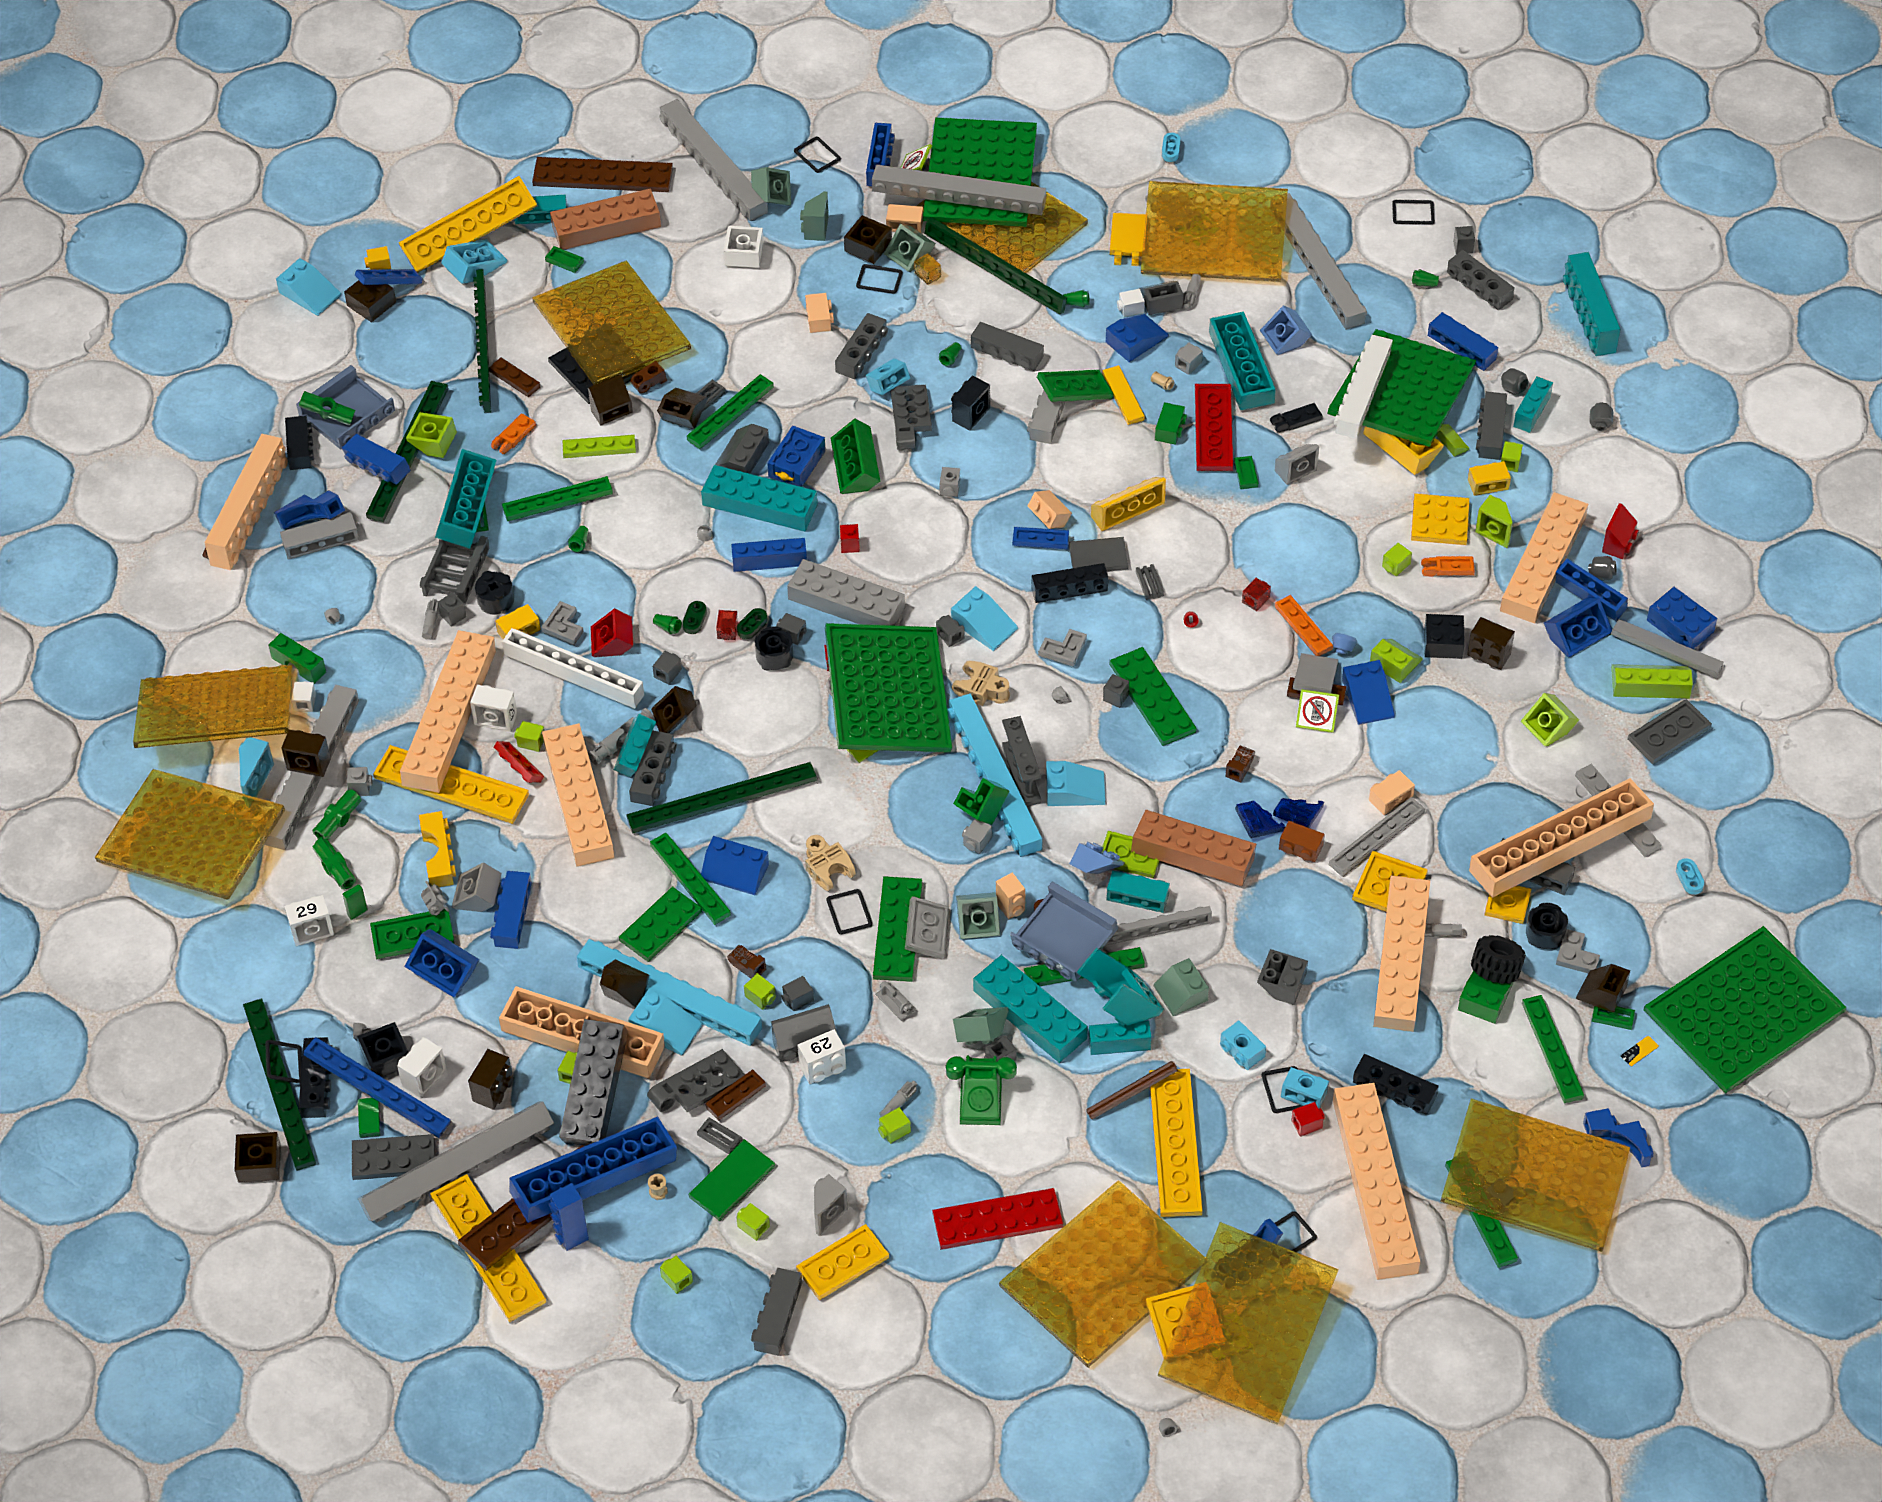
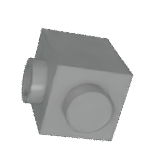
M1187 343L1175 355V367L1189 375L1202 363L1203 351L1199 347Z
M942 467L940 495L958 497L960 468Z
M367 767L348 768V790L356 791L359 796H369L373 780L372 774L369 775Z
M974 819L971 825L967 826L962 833L963 846L970 851L980 854L992 838V826Z

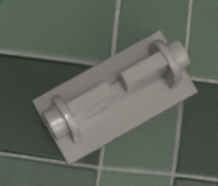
M425 881L428 887L422 891L421 897L430 914L438 915L443 909L449 912L446 905L448 901L441 894V889L436 884L431 885L428 881Z
M883 981L880 984L881 990L875 993V995L900 1020L916 1010L892 983Z

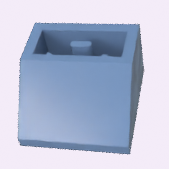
M1087 841L1086 844L1079 843L1069 864L1085 873L1100 874L1123 866L1125 862L1119 859L1120 856L1111 851H1103L1104 847Z

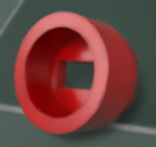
M1193 611L1186 612L1183 617L1184 624L1190 628L1195 627L1199 622L1198 615ZM1189 616L1193 617V622H1189Z

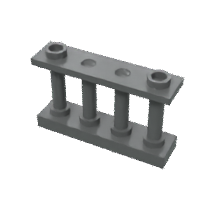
M480 536L478 543H472L470 549L439 539V545L428 570L420 580L423 596L427 597L430 588L453 592L465 605L489 552L488 537ZM449 546L471 550L473 554L467 558L446 552ZM443 560L465 564L467 568L461 572L442 568L440 565ZM436 574L461 579V582L455 586L436 582L434 579Z
M1017 716L1003 719L1002 723L1008 741L1002 742V748L1012 778L1026 806L1040 804L1041 797L1035 780L1041 779V774L1022 718Z

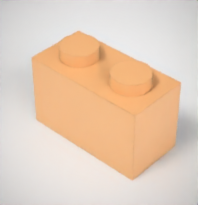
M889 204L886 225L892 228V232H896L899 225L904 224L913 227L921 233L923 207Z
M826 293L805 295L810 333L831 331V323H834L833 313H829V310H832L831 300H827Z
M1050 490L1034 492L1028 504L1031 511L1049 529L1065 527L1072 514Z
M1399 770L1394 774H1389L1385 780L1371 787L1369 801L1385 815L1410 797H1413L1415 784Z
M1013 872L997 880L996 895L998 907L1008 920L1020 916L1025 911L1024 886Z

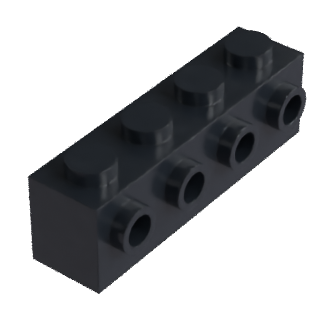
M1101 563L1032 575L1031 589L1035 603L1108 591V574L1105 564Z
M328 1037L318 1038L330 1045ZM304 1038L303 1053L314 1038ZM303 1054L299 1096L301 1118L326 1117V1110L330 1109V1098L327 1095L328 1092H331L329 1074H332V1072Z

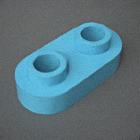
M1167 133L1163 138L1162 158L1167 162H1174L1179 158L1181 138L1176 133Z
M1687 858L1679 860L1676 873L1685 891L1692 895L1701 893L1704 887V879L1696 863Z

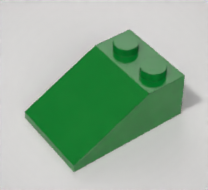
M1473 971L1460 996L1458 1011L1496 1024L1514 982L1508 984L1491 982Z

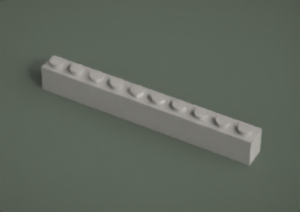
M678 99L660 107L659 118L661 122L667 125L671 134L677 137L679 143L686 147L687 152L695 157L699 165H702L706 174L710 175L714 183L722 188L723 193L730 197L735 206L737 205L743 216L752 221L768 213L767 202L755 192L748 178Z
M876 165L872 177V192L1037 215L1043 214L1046 203V188L883 165Z
M1290 193L1272 198L1270 202L1271 214L1345 330L1365 324V316L1367 315L1365 306H1362L1359 302L1358 295L1354 294L1350 283L1345 280L1342 270L1338 269L1334 258L1330 257L1327 247L1321 243L1319 235L1314 232L1312 224L1305 217V213L1298 207L1296 199H1293Z
M336 684L333 690L329 692L325 706H322L318 721L314 722L311 733L326 736L330 757H332L359 702L356 689ZM291 771L289 779L284 782L281 795H278L276 798L274 809L269 812L266 825H263L261 828L260 836L263 839L264 845L286 850L321 779L320 776Z
M539 1101L357 1199L368 1220H375L377 1223L387 1217L386 1214L390 1211L398 1212L405 1208V1203L409 1201L417 1202L429 1190L432 1193L441 1188L442 1183L446 1181L451 1183L460 1178L459 1174L465 1171L470 1173L478 1169L477 1165L483 1161L486 1164L495 1160L496 1154L503 1152V1154L508 1153L514 1149L513 1145L519 1142L524 1144L532 1140L531 1136L538 1132L540 1135L550 1130L549 1126L554 1124L544 1102Z

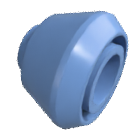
M1335 633L1332 636L1333 648H1336L1337 653L1347 655V652H1351L1357 645L1356 638L1341 633Z

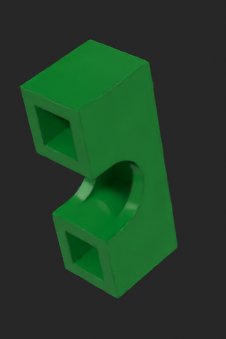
M280 633L268 644L273 660L285 667L291 662L298 669L299 675L307 681L314 682L315 684L326 673L323 658L286 635Z

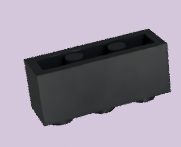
M307 415L285 418L289 469L312 468L311 461L314 460L313 449H310V447L314 446L313 437L310 436V433H313L312 423L308 422Z

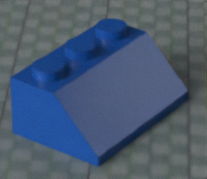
M1585 598L1544 622L1550 640L1567 657H1571L1612 632L1611 625L1599 598Z
M713 836L706 850L701 876L707 882L755 895L769 866L768 851Z
M428 929L421 934L404 967L452 997H456L471 977L480 959L435 931Z

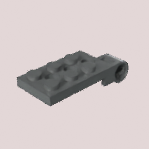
M926 385L898 386L890 390L897 450L915 449L914 432L932 431Z
M721 1049L654 1085L648 1091L647 1097L660 1112H664L672 1107L675 1100L681 1104L686 1112H689L714 1098L745 1074L727 1053ZM715 1071H719L723 1075L717 1076L713 1075L712 1073ZM703 1080L706 1084L700 1085L696 1081ZM682 1089H686L689 1091V1093L681 1094L679 1091Z

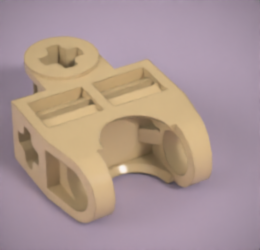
M966 661L962 669L971 679L956 680L952 684V690L955 694L963 696L971 693L974 702L981 706L985 704L987 699L1002 704L1010 698L1008 690L1009 681L1006 678L999 677L997 667L982 662Z
M812 835L806 840V855L808 857L805 860L806 871L824 890L829 891L833 888L830 876L834 873H841L849 878L856 875L849 855L839 842L829 846L820 835Z

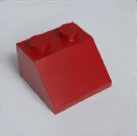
M1621 503L1618 504L1606 529L1602 552L1623 559L1626 553H1630L1633 545L1631 541L1636 540L1639 530L1636 529L1637 520Z
M614 608L590 626L593 657L620 656L633 647L632 616Z

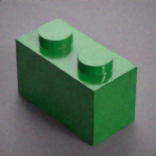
M1164 402L1155 428V441L1176 445L1177 439L1182 437V425H1186L1187 421L1185 406Z

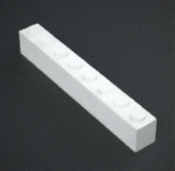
M1372 335L1370 341H1366L1364 351L1361 352L1360 360L1357 362L1355 372H1353L1351 383L1348 385V394L1345 393L1338 415H1336L1334 420L1336 434L1357 439L1390 356L1392 339Z
M511 628L502 641L504 655L634 709L644 697L643 681Z

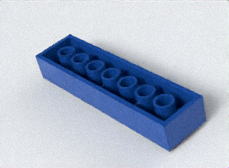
M657 1116L510 1177L509 1192L529 1223L552 1213L549 1207L551 1193L572 1183L582 1200L676 1161L677 1146Z

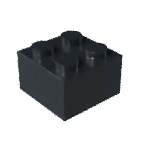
M973 375L968 381L966 380L959 391L955 392L951 397L952 422L970 431L990 409V384Z
M1426 614L1424 657L1462 659L1464 651V615Z
M395 1022L357 1036L360 1050L369 1070L380 1077L397 1072L399 1060L409 1053Z

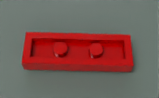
M496 742L494 748L499 752V756L507 760L511 764V768L522 775L523 780L528 783L541 782L544 775L510 742Z

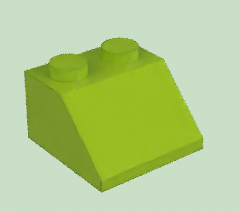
M419 412L406 440L427 456L444 458L457 433L453 417Z
M1489 495L1478 510L1475 532L1508 548L1513 522L1506 502Z
M1382 639L1371 650L1370 662L1380 660L1384 673L1401 683L1423 658L1393 639Z
M1543 693L1521 720L1526 728L1546 747L1567 735L1579 721L1556 695Z

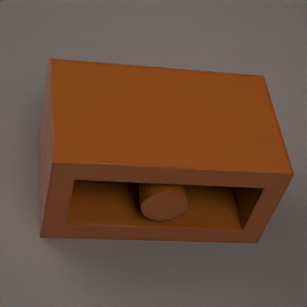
M1288 821L1280 837L1279 850L1287 854L1296 855L1307 861L1316 862L1324 845L1325 834Z

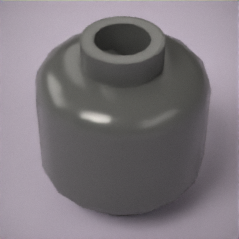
M1510 368L1502 374L1501 384L1506 391L1519 394L1528 387V378L1524 372Z
M1596 403L1590 409V425L1599 431L1606 430L1613 424V408L1607 403Z
M1610 556L1594 557L1592 563H1589L1588 566L1589 573L1601 581L1611 580L1613 575L1617 573L1616 561H1613Z

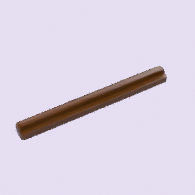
M1170 1061L1086 1109L1088 1116L1094 1119L1177 1072L1176 1064Z

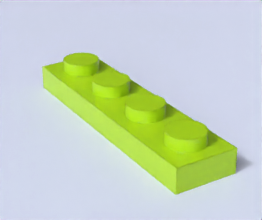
M635 435L562 440L563 458L636 453Z

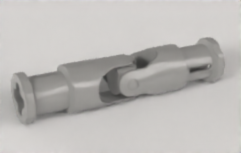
M647 708L641 710V715L655 721L653 714ZM634 717L603 739L594 750L587 752L589 759L594 765H599L601 760L611 756L623 746Z

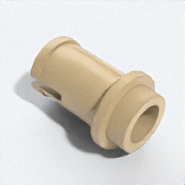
M1157 371L1151 376V382L1162 386L1164 390H1171L1174 386L1172 377H1166Z

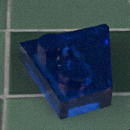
M1282 798L1275 807L1273 816L1310 828L1322 810L1324 802L1318 801L1317 804L1306 803V800Z
M1254 800L1236 804L1235 810L1250 839L1284 831L1285 824L1282 822L1279 824L1273 820L1272 814L1262 809Z

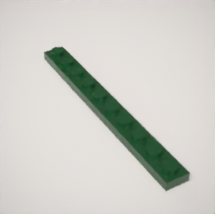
M932 217L927 219L925 235L1056 313H1064L1067 297Z
M477 269L473 282L474 288L477 287V290H474V298L478 300V303H474L475 313H478V316H475L476 326H479V329H476V339L479 340V342H476L477 353H480V355H477L478 366H481V369H478V379H481V382H478L479 393H482L479 396V405L483 406L484 413H491L485 278L483 269Z
M435 381L430 382L396 451V454L406 459L409 467H411L419 449L409 443L406 437L419 412L437 414L449 389L448 384ZM406 476L397 485L390 481L382 480L366 512L368 519L385 521Z
M807 762L626 814L633 834L817 781V776L811 762Z
M263 999L245 1003L243 1007L295 1169L298 1171L314 1166L316 1162L290 1082L267 1077L265 1043L267 1040L276 1041ZM270 1044L271 1075L288 1077L278 1045Z

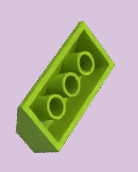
M1611 664L1613 697L1690 699L1693 681L1692 670L1688 666Z

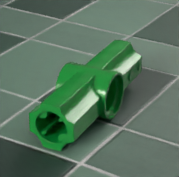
M306 391L302 394L299 407L318 413L323 419L331 418L347 425L351 424L356 411L335 403L330 397L322 398ZM328 406L331 410H325L323 407Z
M352 789L347 790L336 804L332 803L327 807L323 819L312 830L317 839H329L338 827H344L347 824L351 812L362 801L357 792Z
M327 838L316 840L312 847L321 860L326 873L329 876L332 875L341 889L347 890L353 887L356 879L347 867L342 854L336 852Z

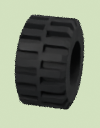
M1498 935L1483 936L1478 939L1472 956L1471 966L1473 971L1477 972L1476 974L1486 980L1508 984L1515 982L1519 978L1526 955L1522 947L1509 938Z

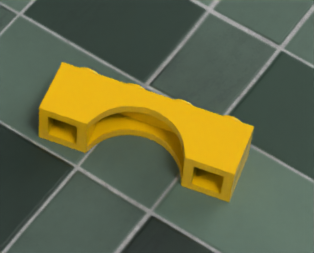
M442 811L419 815L423 842L432 843L439 848L437 854L426 862L429 883L431 885L436 884L438 887L454 885L453 877H456L455 865L450 863V861H454L452 849L448 850V845H451L450 833L446 834L445 831L449 829L448 820L443 818Z

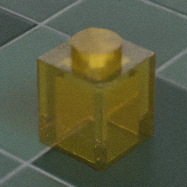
M927 253L914 261L915 274L927 285L941 277V264L930 254Z

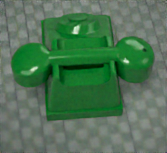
M969 1055L966 1056L965 1060L960 1056L948 1059L945 1065L946 1076L951 1080L961 1078L960 1125H1001L1002 1078L1012 1079L1016 1076L1017 1065L1015 1061L1009 1057L997 1060L996 1056L993 1058H971Z

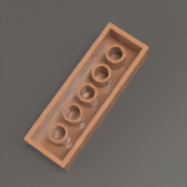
M651 188L550 212L553 231L559 248L563 250L661 227L660 212Z
M1145 810L1133 835L1131 852L1134 851L1142 856L1147 855L1152 859L1157 858L1159 861L1243 886L1255 859L1257 844Z

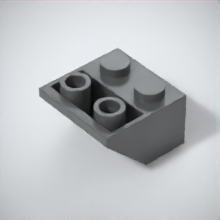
M1169 281L1139 288L1144 298V305L1148 315L1183 308V292L1178 281Z
M1270 949L1257 983L1274 999L1295 1005L1307 974L1308 960Z

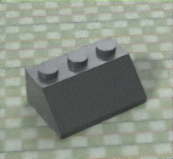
M749 424L737 429L715 465L751 474L769 444L768 429L755 424Z
M829 1004L771 1021L773 1044L780 1062L791 1061L799 1057L798 1044L835 1029L836 1031Z

